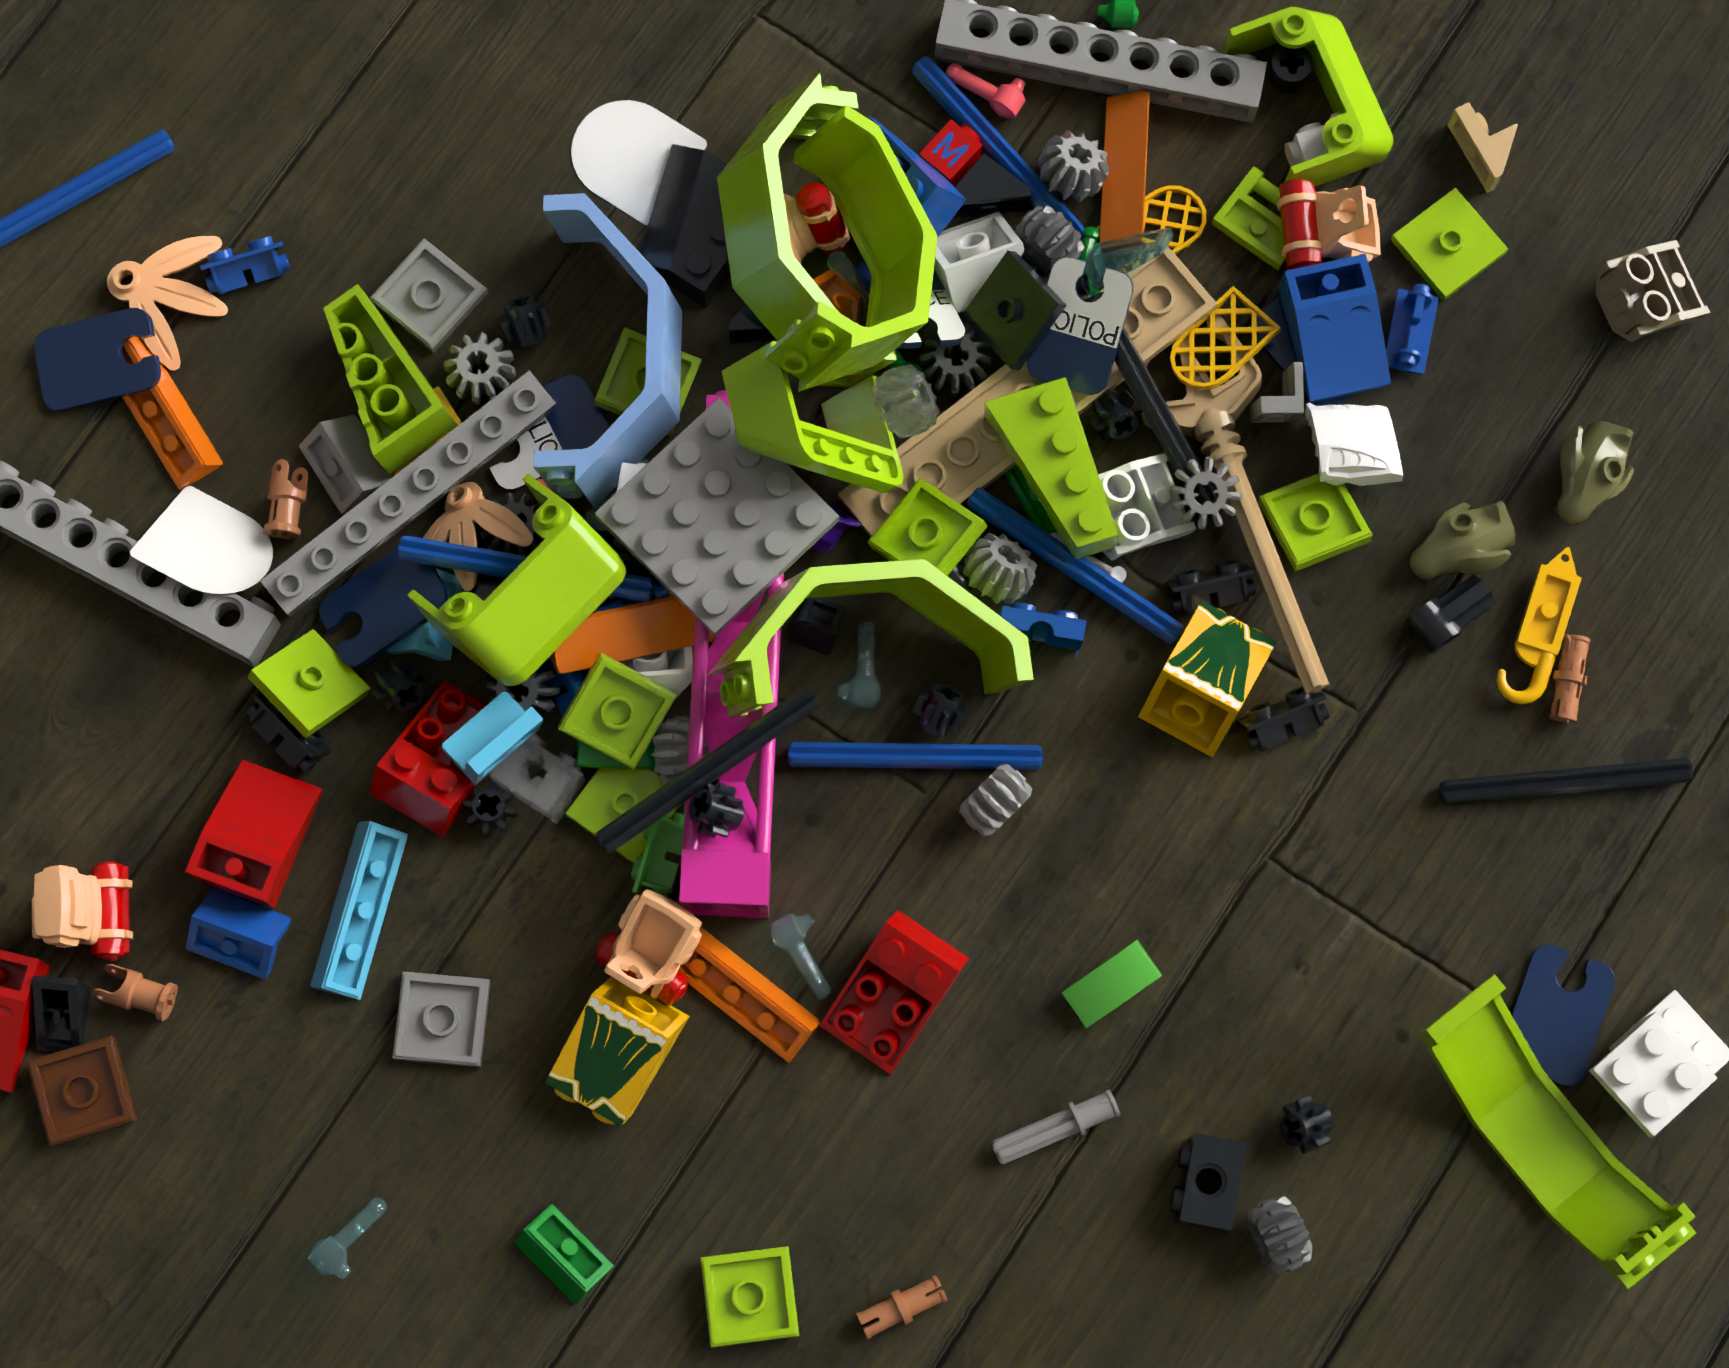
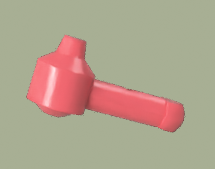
M957 63L951 64L946 69L945 74L954 84H958L989 101L990 107L1001 117L1011 120L1015 119L1026 101L1023 95L1025 82L1019 78H1015L1010 84H1001L998 88L964 70Z

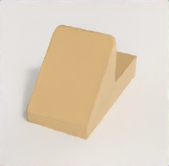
M1468 102L1454 110L1447 125L1488 193L1495 189L1503 174L1518 125L1514 124L1489 136V129L1485 118L1479 112L1475 113Z

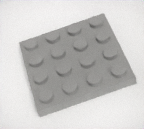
M720 398L711 404L595 512L596 519L714 637L720 634L839 521V515L785 462L755 453L738 442L734 433L735 423L732 411Z

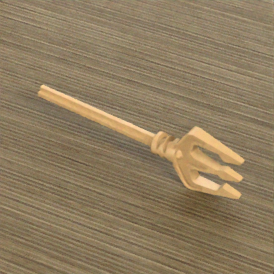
M1215 315V328L1229 327L1221 315ZM1209 317V318L1206 320V322H1207V328H1210V317ZM1215 334V338L1223 340L1226 346H1231V334ZM1189 337L1183 341L1180 347H1189ZM1236 337V346H1243ZM1236 352V363L1248 352ZM1189 353L1178 354L1181 366H1189ZM1194 356V366H1201ZM1251 358L1238 371L1239 375L1222 386L1208 390H1199L1185 385L1186 396L1184 399L1166 401L1183 434L1190 437L1195 436L1198 442L1204 443L1201 447V452L1203 455L1213 458L1212 471H1216L1220 464L1226 462L1229 468L1221 478L1226 480L1235 475L1239 477L1240 481L1235 485L1228 486L1227 490L1228 492L1241 493L1242 498L1241 500L1229 499V501L1236 510V519L1305 694L1311 692L1314 694L1330 684L1242 463L1247 456V452L1244 446L1238 445L1241 439L1240 435L1232 432L1235 428V420L1261 388L1262 373L1254 359ZM1183 372V376L1189 379V372ZM1194 372V382H1210L1205 372ZM1141 413L1144 424L1151 428L1146 417Z

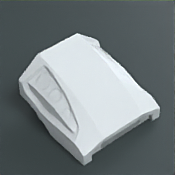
M1306 403L1305 415L1309 426L1312 428V441L1316 446L1315 456H1318L1320 482L1325 481L1331 485L1351 483L1358 486L1402 481L1403 472L1400 454L1387 407L1350 404L1315 406L1311 403Z
M1165 453L1132 461L1099 474L1118 533L1116 547L1102 551L1111 561L1138 549L1180 538L1196 530L1194 521L1187 524L1182 521V517L1186 512L1184 507L1179 510H1173L1171 507L1173 502L1181 499L1179 494L1169 492V487L1175 484L1166 464L1169 459Z

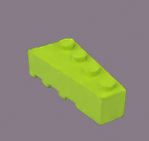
M358 284L323 308L338 353L342 357L349 386L354 393L359 407L358 412L362 424L366 428L372 454L388 474H391L452 431L458 424L375 305Z
M1066 377L985 401L984 416L998 434L1007 453L1015 461L1033 494H1036L1045 508L1049 519L1075 560L1115 548L1118 533Z

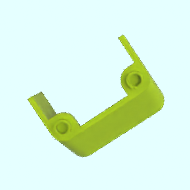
M1288 7L1229 29L1222 51L1223 54L1233 56L1236 54H1249L1277 43L1291 49L1306 48L1311 54L1312 66L1333 113L1339 112L1340 114L1329 119L1323 127L1321 141L1326 154L1291 166L1285 182L1293 179H1302L1314 183L1316 187L1378 164L1387 158L1393 145L1392 132L1344 26L1339 19L1326 13L1298 7Z
M767 345L721 371L735 423L734 433L736 439L743 447L799 468L881 493H887L902 484L903 471L876 376H869L821 404L827 426L826 429L799 420L787 372L765 359Z
M527 474L522 480L541 505L533 516L532 526L543 541L484 601L472 592H461L449 598L437 609L414 589L407 595L436 632L505 686H515L526 681L622 583L626 574L625 564L607 542L569 503L530 474Z

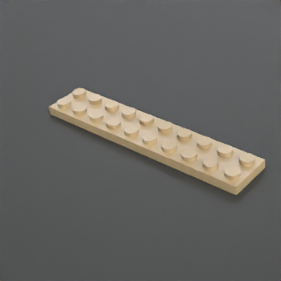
M1165 242L1125 272L1132 279L1134 290L1124 327L1144 364L1217 308L1216 301ZM1027 361L1020 370H1011L1005 364L897 448L903 471V482L900 486L887 493H881L851 483L838 493V499L851 515L861 523V527L870 538L919 478H922L963 506L967 503L975 489H985L1016 465L1004 448L998 434L984 416V402L1046 383L1033 378L1029 374L1026 366ZM1115 361L1108 384L1100 393L1086 395L1070 390L1078 415L1091 407V403L1106 393L1107 390L1114 389L1125 380Z

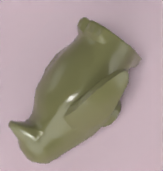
M1596 421L1587 425L1586 433L1583 437L1581 426L1577 425L1571 430L1561 449L1562 492L1553 509L1562 520L1571 525H1578L1585 521L1603 503L1617 496L1626 488L1634 473L1631 465L1625 469L1634 433L1629 428L1605 421Z
M1500 500L1469 510L1470 505L1468 503H1461L1446 511L1424 542L1412 553L1410 557V568L1419 578L1430 583L1440 574L1486 573L1501 566L1511 556L1509 550L1502 549L1505 547L1510 548L1515 544V529L1503 501Z

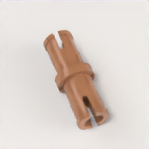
M1565 634L1563 637L1558 670L1554 671L1552 681L1556 682L1549 716L1552 720L1565 723L1577 722L1581 690L1587 683V676L1584 673L1591 641L1588 637L1575 634Z
M936 1274L901 1293L897 1289L890 1293L891 1298L862 1312H857L856 1315L861 1325L878 1317L877 1321L862 1327L867 1339L902 1321L906 1325L913 1321L912 1316L939 1303L948 1301L942 1289L925 1296L926 1293L942 1286Z

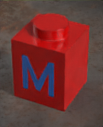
M951 119L919 153V156L956 187L981 157L982 144L980 143L979 136L966 125L960 127Z

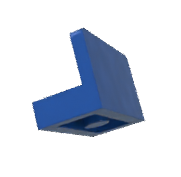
M212 889L191 917L185 949L266 980L273 968L277 945L290 927L291 918L223 891Z

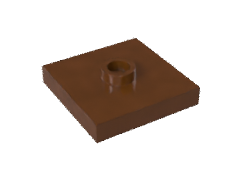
M115 1036L105 1037L27 1061L49 1146H56L138 1121Z

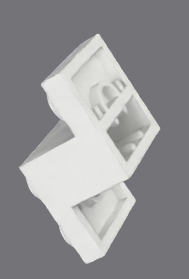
M1673 990L1609 1047L1611 1051L1589 1071L1648 1137L1651 1138L1717 1079L1714 1074L1729 1061V1048L1680 994Z

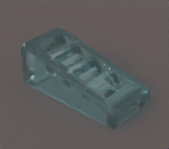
M1163 228L1095 244L1085 260L1087 261L1086 270L1093 289L1104 286L1103 277L1106 268L1127 274L1163 254L1174 236L1171 228Z

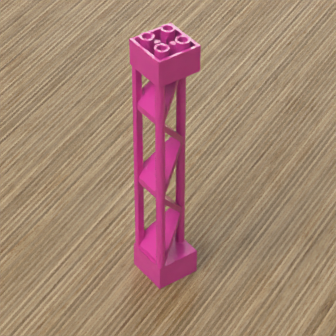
M726 390L718 391L716 395H707L706 409L718 398L731 409ZM784 573L768 587V599L780 584L783 583ZM765 591L718 634L709 649V631L695 618L687 769L703 758L704 739L708 751L711 753L777 706L781 627L770 639L767 646L773 696L772 704L762 705V708L757 711H748L746 716L728 717L727 706L722 704L720 697V684L724 680L723 674L707 676L755 617ZM776 738L760 748L757 809L745 784L757 751L718 778L720 783L735 787L736 793L734 798L743 800V820L736 830L729 832L727 838L719 835L712 838L697 833L700 823L692 821L689 813L692 797L685 801L679 903L693 915L769 918L770 847Z

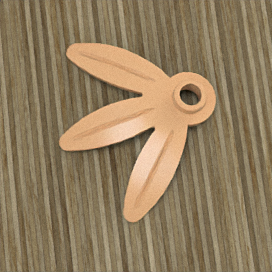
M198 236L176 241L155 252L142 264L134 261H124L114 266L109 272L107 286L110 293L120 301L129 302L130 308L142 309L151 316L155 336L144 338L143 341L154 355L159 356V361L169 370L174 371L180 368L179 351L167 321L154 302L178 311L200 316L220 317L227 314V306L210 292L188 282L163 278L164 276L187 269L208 258V254L217 252L222 246V240L217 236ZM133 275V280L130 284L121 285V281L126 276Z
M475 482L458 484L450 490L445 502L446 512L433 523L423 539L447 542L449 538V543L477 548L474 523H477L493 536L517 546L527 547L533 541V535L523 521L508 508L486 500L482 489ZM453 569L465 591H470L475 587L478 573Z

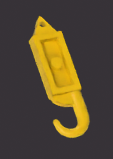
M1566 547L1547 565L1541 564L1538 567L1514 643L1517 656L1525 664L1535 668L1529 687L1523 691L1512 689L1507 684L1506 671L1504 669L1498 670L1496 679L1498 690L1504 698L1512 703L1521 705L1533 703L1542 696L1547 688L1582 577L1576 574L1570 547ZM1561 557H1565L1567 562L1562 561Z

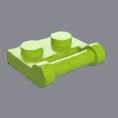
M1254 166L1215 215L1212 225L1279 271L1286 262V258L1282 257L1284 242L1281 218L1249 196L1254 191L1277 207L1280 199L1279 188L1263 177L1264 172Z

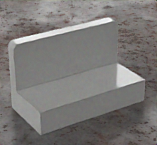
M1293 362L1282 372L1283 396H1261L1250 406V423L1292 422L1304 413L1302 362Z
M355 415L319 422L299 445L302 453L341 514L349 512L371 492L376 491L394 476L393 473L388 474L373 456L368 434Z

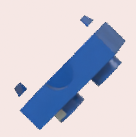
M1014 602L1011 607L1002 606L1000 616L1026 635L1029 642L1035 640L1046 642V645L1077 650L1075 654L1076 659L1084 640L1087 620L1078 619L1076 613L1066 610H1054L1053 614L1037 612L1035 606L1027 603Z

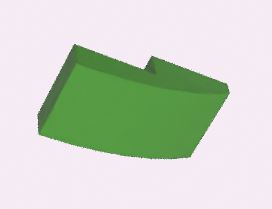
M1136 940L1066 988L1062 994L1084 1026L1088 1028L1160 978L1162 974L1139 941Z

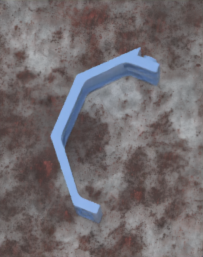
M585 193L544 195L543 212L563 243L597 242L604 245L648 295L645 387L642 393L592 446L584 449L534 451L533 467L551 491L559 497L567 499L579 498L583 493L592 506L596 508L618 485L622 462L639 463L679 422L682 310L664 278Z

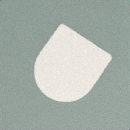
M621 100L604 104L593 110L583 119L573 137L571 156L578 177L589 190L644 225H648L672 144L705 150L707 142L704 138L650 105L638 101Z
M187 486L130 550V555L136 560L197 591L211 594H230L252 587L266 575L272 563L273 548L269 536L263 533L264 529L251 517L192 486Z

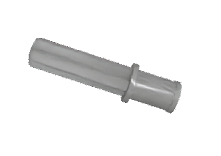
M1110 1089L1076 1105L1070 1102L1068 1103L1069 1108L995 1139L992 1142V1147L998 1161L1001 1164H1006L1078 1132L1081 1135H1085V1129L1115 1116H1121Z

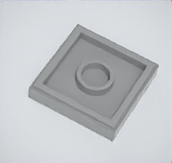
M424 238L369 299L376 308L434 354L488 294L486 287Z
M403 972L392 1058L402 1061L481 1067L491 981L481 978Z

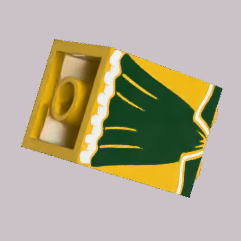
M1201 601L1162 669L1138 717L1213 758L1277 641L1263 634L1260 630L1252 628L1226 614L1223 610Z
M611 976L591 994L545 1083L555 1088V1093L562 1099L573 1103L579 1102L591 1109L592 1114L598 1120L606 1124H617L621 1127L634 1113L690 1016L673 1006H668L659 999L651 998L650 993L647 991L643 993L634 991Z

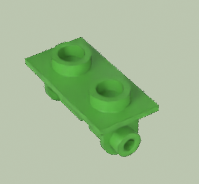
M670 811L644 830L643 837L647 840L643 856L637 857L632 868L631 880L635 881L632 892L642 893L650 887L652 888L651 891L665 897L668 896V893H673L681 864L666 858L668 852L682 856L684 814L674 812L673 819H670L672 813Z

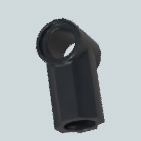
M1473 574L1440 599L1435 597L1422 605L1406 621L1431 654H1433L1458 636L1464 626L1489 610L1496 601L1493 598L1491 589L1484 580L1479 579Z

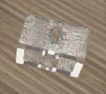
M534 734L485 777L490 782L496 781L498 787L506 792L511 791L515 798L558 824L586 781L583 773L579 771L581 767H577L575 759L563 752H560L558 757L544 749L546 742ZM543 765L546 774L544 779L536 776L531 781L528 772L529 767L538 769Z

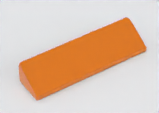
M1138 91L1107 97L1104 151L1108 153L1106 163L1110 168L1108 176L1102 185L1099 250L1140 253L1144 232L1150 91Z
M140 337L128 339L122 348V356L128 364H136L144 357L154 355ZM160 362L161 378L154 388L123 396L122 398L179 490H183L185 487L217 470L223 464V461L166 368Z
M674 596L595 612L552 653L550 659L557 673L565 674L591 668L600 652L621 662L694 646L695 617ZM709 632V642H713L716 637Z
M700 927L699 931L702 937L693 951V955L685 964L680 965L678 971L688 977L687 983L790 1063L818 1028L821 1021Z

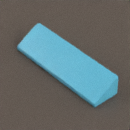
M363 821L357 824L310 985L312 988L357 1000L361 999L407 841V833L371 821Z

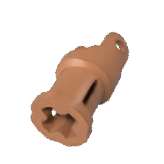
M280 459L275 462L272 468L267 496L271 500L269 520L264 525L263 533L274 538L299 539L301 529L298 528L301 505L306 503L308 472L305 468H297L292 474L290 482L288 480L289 464L286 460Z
M113 964L105 965L104 969L108 974L125 981L115 992H108L98 988L93 989L92 994L95 998L126 1010H131L134 1007L155 1014L156 1019L164 1021L169 1017L178 992L177 984L169 982L167 985L144 979L143 974Z

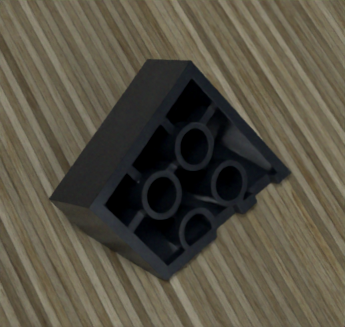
M672 144L640 254L664 278L669 286L706 309L730 275L717 176L727 164L706 150Z

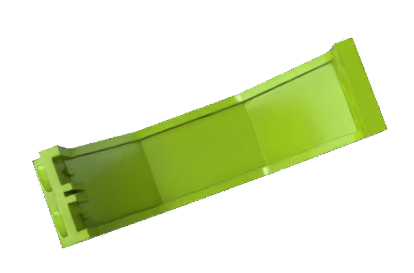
M820 73L776 103L717 176L732 288L777 341L786 335L787 328L793 325L797 319L802 321L813 312V305L818 301L839 312L797 261L792 252L778 159L779 149L788 137L808 140L816 132L815 129L823 126L843 106L847 105L854 110L858 109L856 93L840 91L836 86L822 87ZM895 350L873 367L820 384V386L849 388L896 361Z
M847 105L843 106L795 151L794 163L817 176L826 184L830 193L834 196L836 205L870 270L871 288L866 327L855 323L818 301L813 305V312L804 320L800 321L797 319L793 325H790L787 328L786 335L776 344L771 341L766 346L765 359L800 379L798 392L877 365L928 323L937 234L880 126Z
M925 559L810 567L780 584L707 676L723 674L724 680L720 684V697L722 704L727 706L728 717L746 716L748 711H757L762 708V705L772 704L773 696L767 658L768 643L802 601L808 598L873 593H891L975 652L981 665L985 694L1001 693L1034 680L1028 637Z
M1494 974L1419 1035L1469 1121L1540 1208L1558 1227L1629 1290L1696 1234L1689 1224L1695 1216L1684 1202L1671 1205L1664 1201L1618 1161L1540 1066L1500 995L1506 987Z

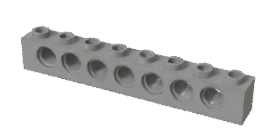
M945 0L934 55L935 60L1114 96L1138 91H1150L1149 103L1249 123L1254 122L1258 110L1267 62L1258 61L1256 57L1249 54H1236L1233 56L1218 53L1217 50L1209 46H1196L1193 48L1178 45L1177 42L1169 38H1156L1153 40L1138 37L1129 30H1116L1113 32L1098 29L1089 22H1076L1073 24L1058 21L1049 14H1036L1033 16L1018 13L1014 8L1008 6H996L993 8L978 5L974 0ZM981 28L988 31L990 35L978 38L971 31ZM1021 36L1028 39L1030 43L1025 46H1018L1011 39ZM1061 44L1070 51L1065 54H1058L1051 47ZM1101 52L1106 54L1110 60L1098 62L1091 55ZM1141 60L1146 62L1150 68L1138 70L1132 66L1131 62ZM1181 68L1186 70L1190 76L1178 78L1173 75L1171 70ZM1221 76L1226 78L1230 84L1219 86L1211 78Z
M529 370L260 580V582L285 613L291 617L447 495L453 487L461 484L554 411L555 401Z
M0 460V532L253 668L258 665L281 626L273 614L275 610L273 606L255 596L248 601L236 595V593L211 594L203 592V599L198 605L186 607L184 606L185 597L190 592L197 590L167 575L163 584L158 587H149L147 584L149 577L158 571L136 560L131 555L124 566L118 568L111 567V561L116 554L120 552L130 553V550L137 543L136 540L126 536L128 529L109 518H106L104 523L90 516L92 510L70 498L66 504L53 497L56 491L39 480L33 479L31 484L18 478L20 473L18 470ZM20 494L19 502L14 507L9 509L2 507L3 501L7 496ZM56 513V520L53 525L48 528H39V521L45 514ZM85 532L93 533V539L89 545L83 548L75 547V541L79 535ZM231 610L240 612V618L235 625L230 627L221 626V618L226 612Z

